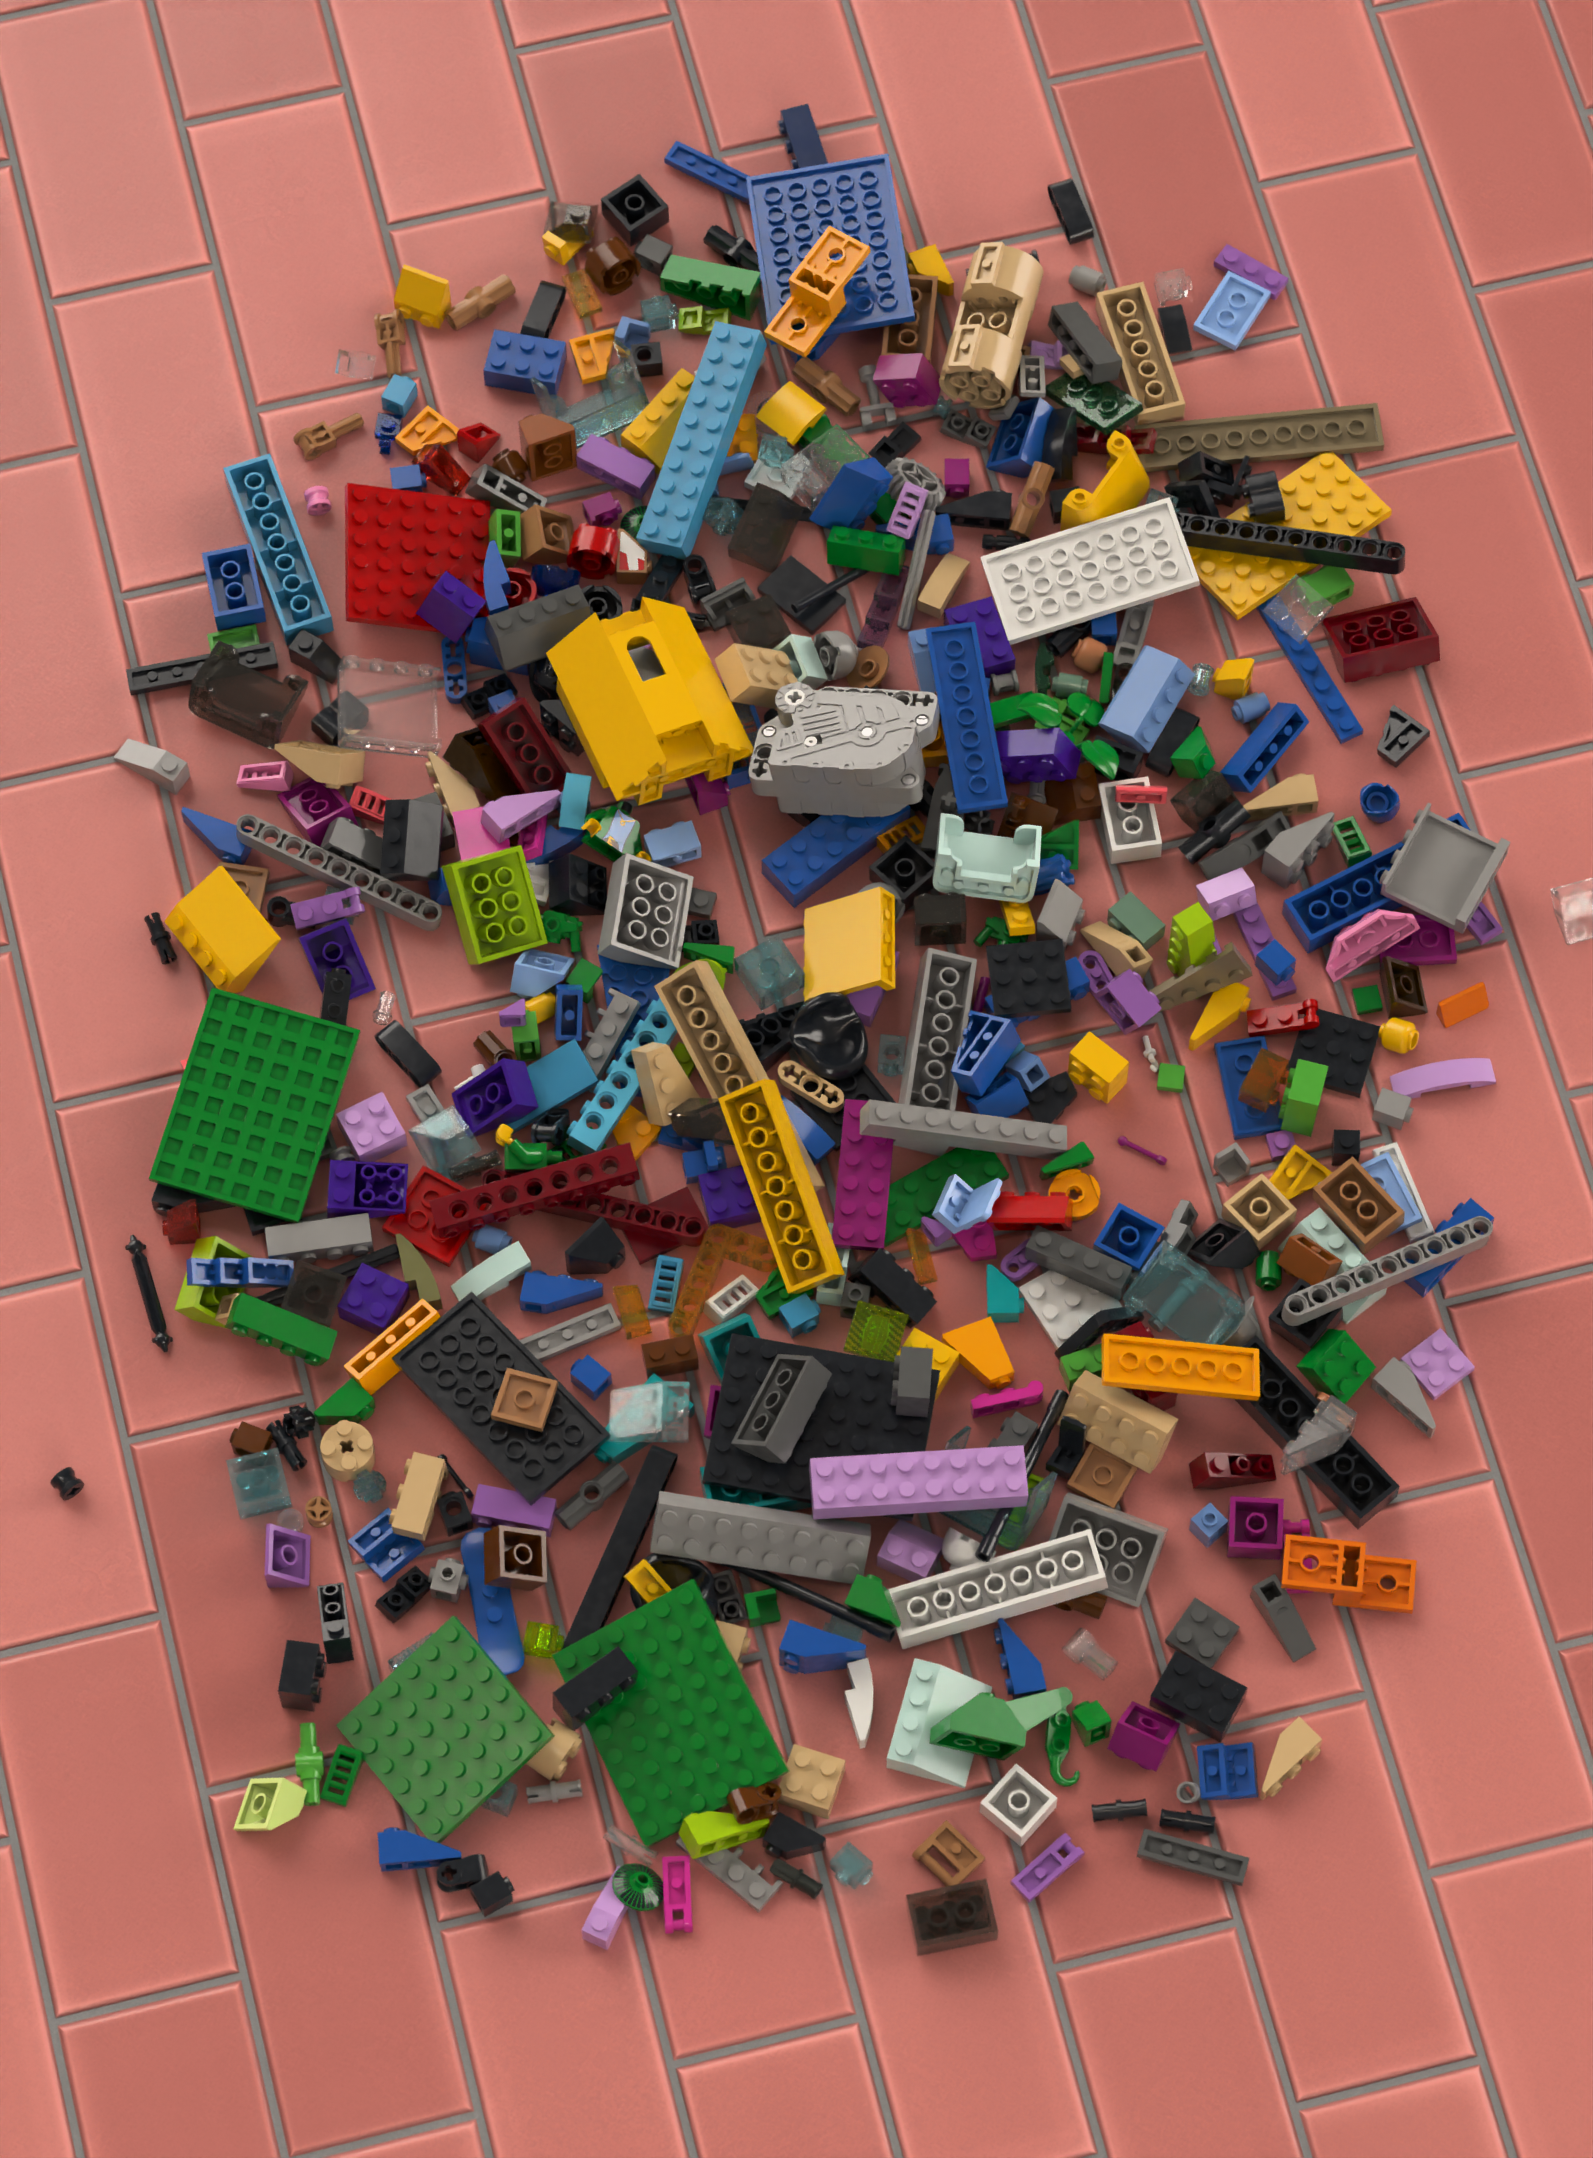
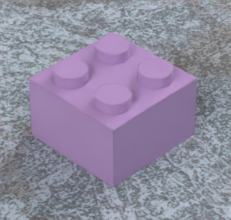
M383 1092L336 1114L338 1127L357 1161L375 1162L408 1146L406 1134Z

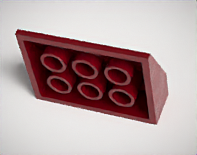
M1416 597L1321 619L1333 659L1344 683L1356 682L1360 679L1381 676L1385 673L1403 671L1407 668L1429 665L1440 661L1439 636Z

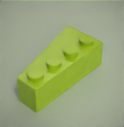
M1199 902L1172 917L1166 963L1173 974L1177 973L1181 977L1184 975L1186 968L1191 965L1197 967L1206 962L1208 955L1213 952L1217 954L1213 944L1215 942L1214 926L1212 919Z

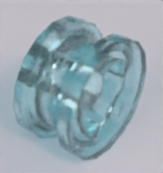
M940 395L937 405L934 407L933 416L937 417L940 415L941 419L945 420L951 410L953 400H945L944 396Z

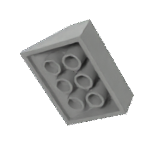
M625 853L613 862L598 954L624 963L675 970L679 968L694 877Z
M1068 1492L1064 1496L1049 1541L1091 1529L1108 1584L1107 1589L1097 1592L1139 1608L1162 1550L1168 1528Z

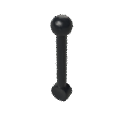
M444 1454L439 1455L437 1458L445 1459L448 1472L461 1487L466 1497L470 1499L473 1496L471 1490L466 1487L449 1465L447 1457Z

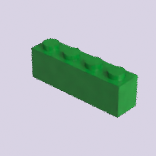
M245 1293L239 1294L234 1299L225 1328L232 1330L231 1332L234 1335L240 1337L248 1336L255 1339L259 1345L265 1347L273 1346L280 1349L282 1354L303 1358L305 1363L312 1366H321L329 1360L338 1333L334 1329Z

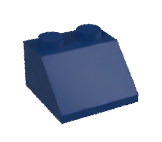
M1118 1203L1094 1242L1093 1250L1131 1266L1132 1270L1139 1271L1165 1227Z

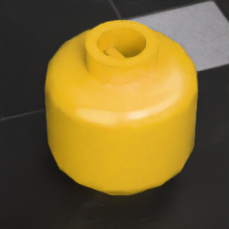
M1397 1017L1390 1018L1387 1023H1383L1378 1034L1385 1049L1400 1054L1413 1050L1419 1038V1032L1412 1022Z

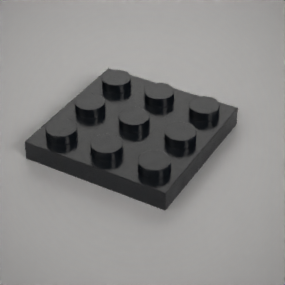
M1063 939L986 946L994 1016L1016 1018L1071 1012L1072 1007Z
M1318 1009L1316 1015L1319 1017V1026L1299 1031L1285 1077L1289 1076L1290 1068L1296 1069L1298 1059L1326 1065L1328 1070L1323 1088L1360 1098L1381 1026Z
M865 1063L856 1074L845 1079L830 1080L821 1077L841 1089L844 1094V1105L836 1113H829L790 1090V1095L802 1110L836 1143L834 1148L836 1152L841 1149L845 1099L878 1100L896 1103ZM808 1081L803 1086L808 1092H814L818 1089L817 1083L813 1081ZM823 1088L821 1093L825 1095V1088ZM837 1096L828 1097V1103L837 1102Z

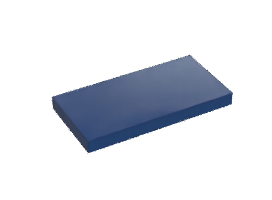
M1265 1035L1214 1043L1234 1140L1283 1131L1281 1129L1283 1119L1278 1118L1281 1106Z

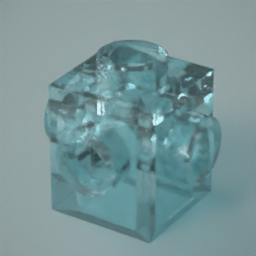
M729 497L710 498L702 519L713 528L716 534L726 536L727 534H738L746 512L738 506L736 501Z

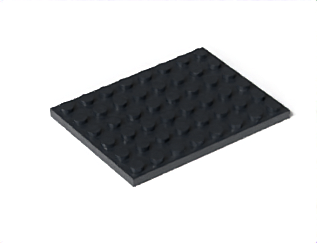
M732 1333L702 1484L812 1503L809 1476L810 1458L926 1451L940 1370L932 1369L928 1417L896 1415V1406L891 1405L894 1362ZM778 1354L813 1356L832 1375L786 1464L767 1462L733 1446L731 1443ZM914 1513L880 1516L912 1522Z

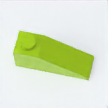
M706 1811L700 1814L692 1813L684 1818L679 1835L692 1859H696L764 1837L770 1821L769 1819H762L748 1824H739L734 1815L730 1813Z

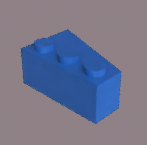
M970 1010L968 1015L970 1019L967 1028H964L962 1034L964 1040L962 1046L958 1047L951 1073L961 1092L982 1097L1021 1039L1010 1019Z

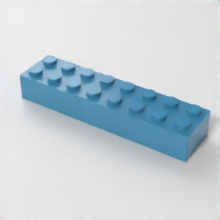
M269 453L223 468L227 487L248 543L251 545L253 557L286 645L288 646L293 642L301 629L314 636L334 631L332 616L271 454Z

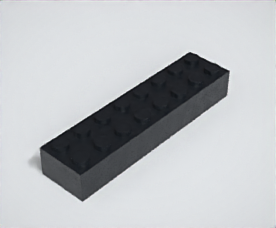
M1255 1335L1242 1347L1259 1349L1260 1397L1258 1401L1235 1400L1342 1514L1359 1529L1397 1497L1400 1486Z

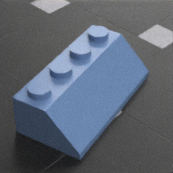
M1145 645L1098 724L1119 744L1143 753H1149L1195 673L1179 658Z

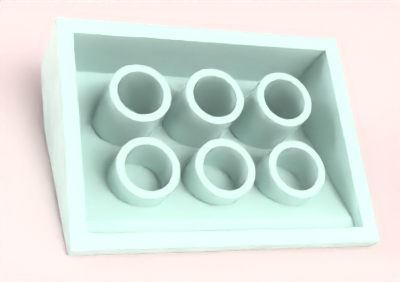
M915 1658L887 1755L886 1768L965 1788L974 1754L929 1744L930 1731L934 1725L979 1693H991L992 1686L940 1664Z

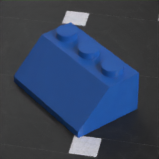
M1041 397L1019 402L1010 419L1000 421L986 468L1015 477H1028L1034 461L1042 462L1045 434L1051 414L1055 408Z
M874 457L844 464L809 519L813 523L832 530L833 525L862 530L868 515L876 509V503L888 491V485L893 476Z

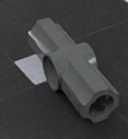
M613 1461L594 1479L583 1483L580 1491L555 1511V1516L565 1528L571 1531L591 1512L601 1509L604 1501L629 1480V1476L618 1463ZM590 1492H595L599 1495L593 1500L585 1497Z

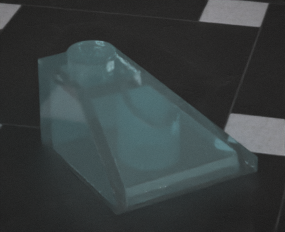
M454 1105L408 1130L427 1166L437 1173L460 1163L482 1150L469 1126Z

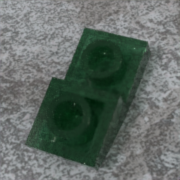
M1040 643L1037 651L1034 687L1035 693L1047 695V690L1051 689L1049 676L1051 666H1054L1052 651H1047L1045 643Z

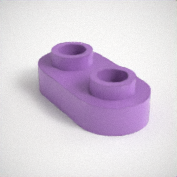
M1089 950L1079 956L1078 961L1090 980L1089 991L1094 995L1100 990L1097 988L1098 985L1105 986L1113 977L1098 952ZM1093 964L1095 967L1089 969L1086 967V965Z
M1030 1238L1022 1242L1001 1261V1273L1010 1281L1021 1280L1039 1266V1264L1025 1259L1026 1246ZM1014 1266L1018 1268V1271L1011 1272L1009 1268Z

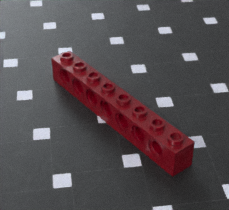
M629 1142L433 1199L429 1203L440 1238L444 1236L452 1238L459 1235L461 1231L468 1229L473 1231L479 1230L485 1224L492 1222L503 1223L516 1215L527 1216L543 1207L548 1209L559 1206L561 1202L567 1200L578 1201L585 1198L586 1195L595 1192L602 1194L615 1186H630L640 1179V1175ZM608 1167L617 1168L613 1174L604 1172ZM584 1174L592 1175V1178L588 1181L579 1180ZM560 1181H564L567 1183V1185L562 1189H557L554 1187L555 1184ZM533 1189L542 1190V1192L537 1196L529 1195L530 1191ZM509 1196L517 1197L513 1203L504 1202ZM484 1203L492 1205L486 1211L479 1210L480 1206ZM463 1210L467 1212L462 1218L454 1217L458 1211Z

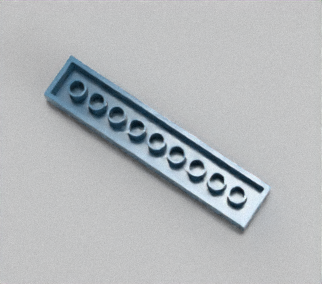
M715 321L636 537L639 544L647 552L674 556L683 560L691 555L767 346L761 330Z

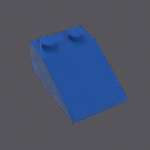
M789 1620L779 1647V1665L783 1666L785 1671L792 1674L847 1669V1663L866 1658L865 1644L793 1620Z

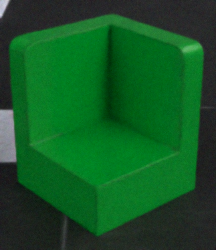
M581 958L565 983L582 985L583 1002L588 1004L593 998V987L603 974V970Z
M775 1588L744 1594V1604L750 1628L781 1620Z

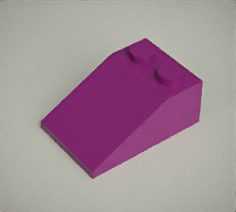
M309 777L291 787L290 791H283L278 794L277 797L304 839L321 847L329 823L337 817L348 818L357 826L358 823L351 806L336 789L325 787L326 783L316 782Z

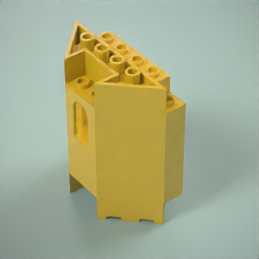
M642 596L640 610L634 612L627 611L619 617L610 620L603 619L601 621L596 612H594L546 652L557 675L556 691L603 789L610 787L616 801L634 796L639 806L662 798L663 786L702 772H704L707 781L710 782L731 775L734 761L752 756L754 748L684 607ZM651 644L665 674L642 681L628 651Z

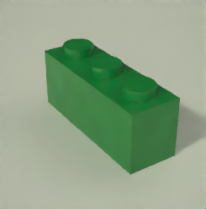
M833 525L827 539V564L899 576L905 562V538L900 536Z

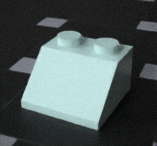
M791 634L772 649L786 653L798 682L807 684L815 690L828 680L811 637Z

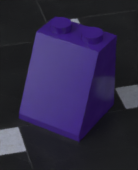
M445 571L416 614L457 643L483 609L486 600Z

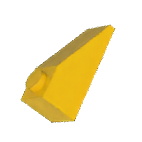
M1233 983L1213 992L1190 1037L1188 1049L1194 1051L1236 1021L1242 1011L1246 1013L1251 1003V998L1248 997L1250 988L1240 983Z

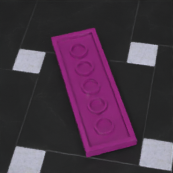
M845 1099L832 1240L835 1248L876 1251L881 1248L884 1251L894 1139L860 1135V1110L868 1101Z

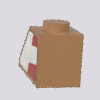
M618 529L620 546L617 557V584H644L647 580V575H650L652 572V560H648L647 550L624 529Z

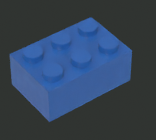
M494 329L483 370L485 386L556 398L567 359L566 342Z
M250 543L202 553L217 630L222 631L267 622Z

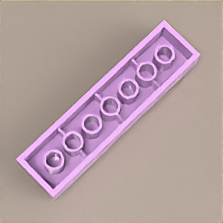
M1024 1445L810 1458L809 1463L813 1520L1026 1507L1028 1501Z

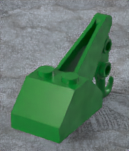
M1066 1687L1007 1702L1004 1699L995 1698V1695L992 1693L982 1692L934 1725L930 1731L929 1744L1004 1761L1025 1747L1026 1732L1047 1719L1045 1750L1050 1762V1774L1053 1780L1062 1786H1072L1078 1781L1080 1775L1079 1771H1075L1072 1778L1066 1779L1060 1772L1061 1764L1069 1751L1072 1723L1071 1716L1067 1712L1066 1707L1072 1702L1073 1695Z

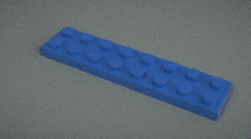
M968 622L926 628L925 634L940 709L953 792L956 798L957 814L1008 807L976 623Z

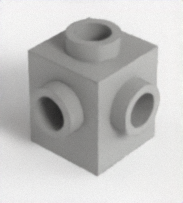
M452 1558L438 1559L436 1567H431L428 1582L431 1583V1597L458 1603L461 1590H466L469 1575L465 1573L464 1565L460 1561Z

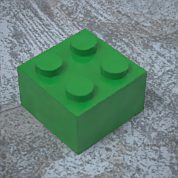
M1328 1329L1296 1366L1317 1392H1323L1334 1397L1342 1405H1345L1376 1368L1345 1330Z

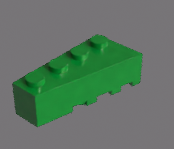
M670 255L660 276V289L669 294L714 309L729 308L731 315L750 321L761 299V272Z

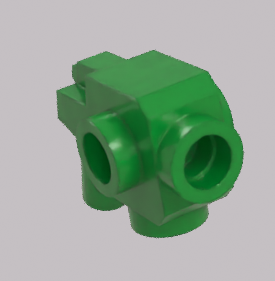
M547 910L544 914H540L548 942L560 944L561 939H565V937L570 938L571 952H582L580 931H582L583 922L579 921V918L552 910Z
M994 916L993 918H986L984 929L973 942L978 947H981L991 937L997 939V945L1027 942L1029 934L1010 936L1005 919Z

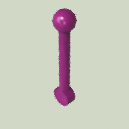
M1120 1136L1117 1140L1120 1146L1126 1145L1156 1160L1160 1165H1165L1167 1162L1164 1156L1156 1155L1128 1141L1125 1136Z

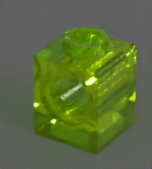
M528 1621L523 1642L524 1655L553 1659L552 1655L557 1653V1651H561L564 1644V1636L560 1634V1626Z

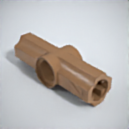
M502 274L483 288L481 286L472 288L466 294L463 301L445 312V317L449 325L458 331L478 317L481 319L488 317L495 310L496 305L516 293V289L510 278Z
M807 357L801 358L792 370V374L806 384L819 401L823 403L829 402L845 416L853 415L861 404V399L843 386L841 379L830 370L825 372Z
M1034 461L1024 490L1018 498V505L1008 529L1013 534L1029 538L1039 509L1044 504L1045 494L1055 470L1050 465ZM1030 493L1036 497L1035 506L1028 504L1027 494Z

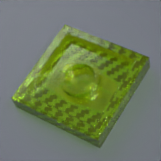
M858 1300L843 1351L862 1357L895 1362V1355L898 1354L909 1315Z

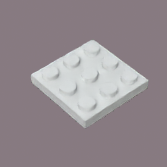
M1052 1270L1019 1287V1294L1024 1298L1025 1303L1056 1350L1094 1314L1102 1310L1122 1307L1117 1299Z

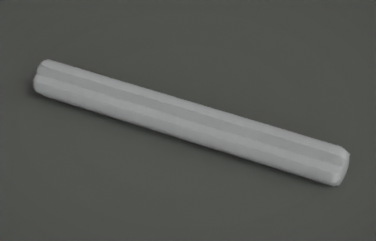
M923 510L920 518L897 623L898 628L909 630L912 624L935 520V512L931 510Z

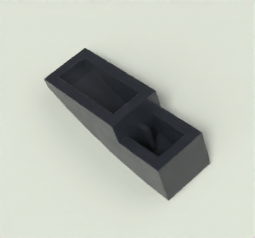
M1076 407L1053 409L1045 434L1042 463L1048 464L1055 469L1050 482L1073 480L1072 457L1078 456Z

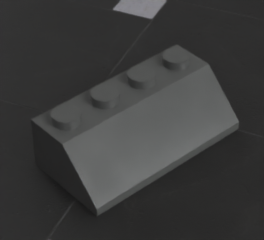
M578 584L488 616L484 630L504 672L546 658V652L590 617L591 612Z
M778 1354L731 1444L767 1462L786 1464L795 1444L804 1431L809 1417L814 1412L822 1392L826 1389L832 1373L813 1356Z

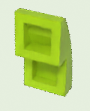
M703 306L680 308L678 330L679 332L710 335L715 321L731 324V311L729 308L705 311Z

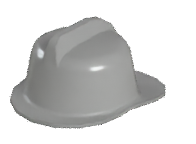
M1251 1296L1244 1303L1233 1322L1220 1335L1215 1345L1224 1344L1225 1346L1242 1347L1255 1335L1259 1336V1325L1250 1313L1254 1296Z

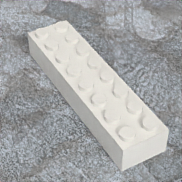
M1088 1529L994 1557L989 1562L981 1561L888 1590L901 1621L900 1627H896L902 1649H907L994 1623L1000 1618L1004 1620L1107 1589L1108 1584L1092 1531Z

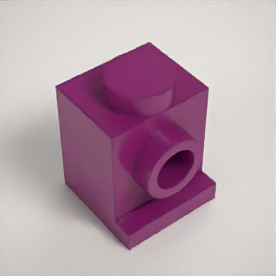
M610 492L583 501V514L587 523L591 526H608L618 520V514L622 513L618 499L614 500Z

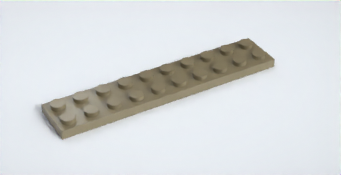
M1377 403L1134 425V429L1154 428L1157 432L1153 454L1138 455L1146 472L1179 469V462L1198 451L1228 464H1241L1245 455L1250 456L1249 463L1316 457L1319 454L1330 452L1338 455L1384 450Z

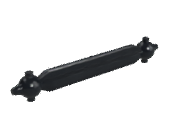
M131 1235L130 1242L125 1246V1249L133 1254L132 1264L151 1330L156 1334L155 1338H152V1342L160 1347L163 1352H168V1345L170 1342H173V1338L165 1333L167 1326L147 1257L142 1253L146 1249V1245L137 1240L134 1235Z

